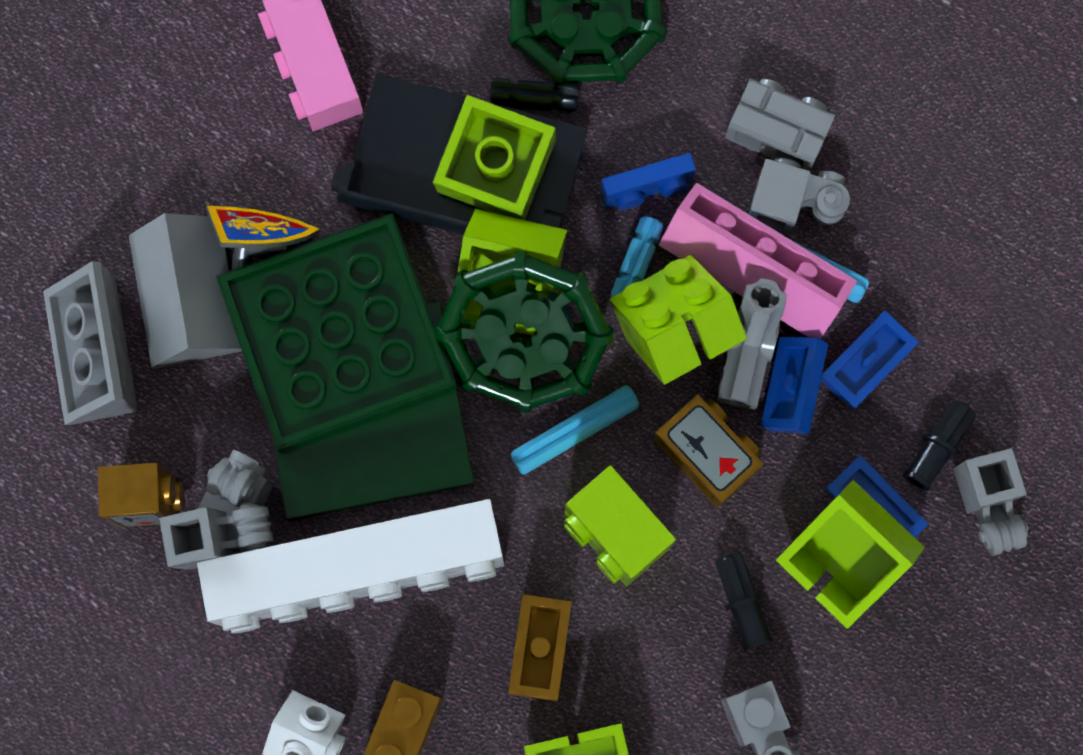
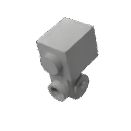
M776 158L774 161L765 159L748 214L775 231L789 236L796 224L799 211L805 207H812L813 218L822 225L836 224L842 219L850 204L848 190L844 187L845 177L832 171H820L818 176L810 174L811 171L801 169V165L793 160L786 158Z
M1010 448L965 460L953 468L967 514L975 512L980 526L978 537L992 556H996L1003 551L1010 552L1012 548L1017 550L1025 548L1027 546L1028 525L1026 520H1022L1019 514H1014L1013 501L1027 495L1013 449Z
M232 450L229 458L224 457L208 471L206 475V493L197 509L209 507L224 511L227 516L233 515L232 512L240 509L239 505L243 503L264 506L274 486L267 479L263 478L266 469L259 466V462L243 453Z
M243 503L239 505L240 509L232 512L233 515L227 516L224 511L204 507L159 518L167 567L192 570L198 568L197 562L233 555V551L236 550L252 551L266 547V543L274 541L273 532L270 531L271 523L268 521L270 516L268 507Z
M772 681L764 682L720 700L739 746L750 744L755 755H800L797 748L793 750L787 742L783 730L791 728Z

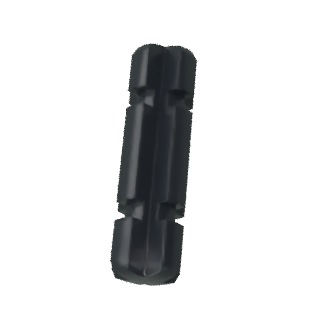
M496 77L491 83L490 100L491 103L496 105L509 106V102H515L517 107L552 110V106H558L559 111L574 112L578 108L579 87L577 85L561 83L559 88L554 87V83L520 79H518L517 83H511L509 78Z

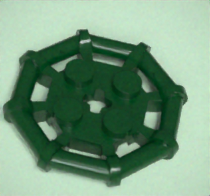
M509 0L511 34L507 37L511 48H518L553 78V83L561 86V83L615 81L616 84H620L627 80L626 75L658 42L665 40L668 32L663 25L662 0H644L645 20L632 18L631 0H528L541 4V22L528 25L527 0ZM587 1L591 5L596 6L598 11H593L591 19L586 20L582 19L581 12L573 11L574 7L580 6L581 2ZM627 33L637 37L620 56L613 50L615 43L622 36L624 38ZM546 36L550 41L552 38L557 42L563 51L560 59L558 60L538 41ZM602 56L604 63L573 64L574 57Z
M516 250L514 256L470 272L461 270L454 277L455 287L441 322L435 325L434 331L435 338L443 343L462 379L460 385L466 391L475 390L521 408V412H531L533 407L575 393L584 395L592 388L591 380L607 345L614 341V329L607 325L588 286L590 279L583 272L574 274L528 256L526 250ZM514 276L515 284L495 291L488 287V285ZM529 277L557 287L559 290L556 293L548 290L547 294L535 290L536 285L529 283ZM470 299L483 306L476 321L462 319ZM574 301L584 322L574 323L566 304ZM522 323L526 329L534 327L536 332L529 339L520 338L515 334L516 324ZM474 338L483 354V357L476 364L469 354L463 339ZM573 341L587 343L578 365L568 357ZM493 368L497 369L498 373L506 379L520 378V386L512 385L488 374ZM557 370L563 377L533 388L534 377Z

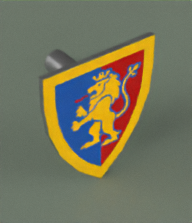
M206 206V211L220 247L234 248L232 270L251 264L252 256H274L287 251L288 245L306 241L320 233V229L276 213L247 208Z

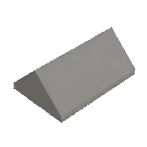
M164 213L131 233L129 241L151 368L158 369L241 352L237 335L216 276L230 271L226 247H220L209 216Z
M92 261L43 291L65 425H74L138 412L116 278L101 262Z

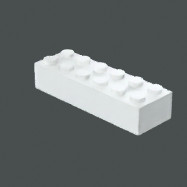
M490 499L197 562L207 622L222 626L223 631L231 630L232 634L260 628L259 620L272 617V620H279V623L305 619L308 617L307 609L321 607V609H326L327 613L351 609L355 607L354 599L369 596L374 602L397 599L402 597L401 589L418 585V588H421V592L443 589L450 586L448 578L466 575L468 582L480 581L497 576L495 568L504 566Z

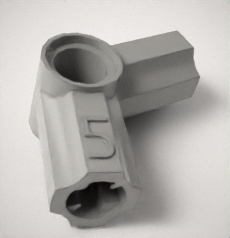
M760 278L758 282L746 286L737 313L747 340L726 351V361L722 369L717 391V401L723 402L728 406L754 410L758 406L767 361L771 362L778 338L780 319L783 316L787 294L780 290L775 281Z

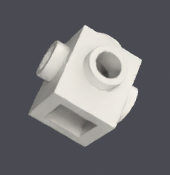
M292 690L272 722L262 755H339L346 740V737L339 735L345 714Z

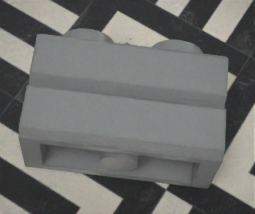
M750 78L730 121L725 139L773 160L776 158L793 160L801 165V169L810 171L835 115L827 112V106L817 99L804 97L802 100L785 94V88L773 80L761 79L758 82Z

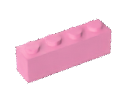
M262 0L266 11L258 13L267 40L276 37L281 51L273 55L282 79L292 77L297 91L290 93L289 97L298 120L307 117L313 132L362 114L363 109L322 1Z
M698 183L694 185L678 207L659 243V246L680 259L691 254L719 283L742 297L746 286L758 282L760 278L777 282L780 290L787 294L784 313L780 320L809 338H822L857 282L856 279Z

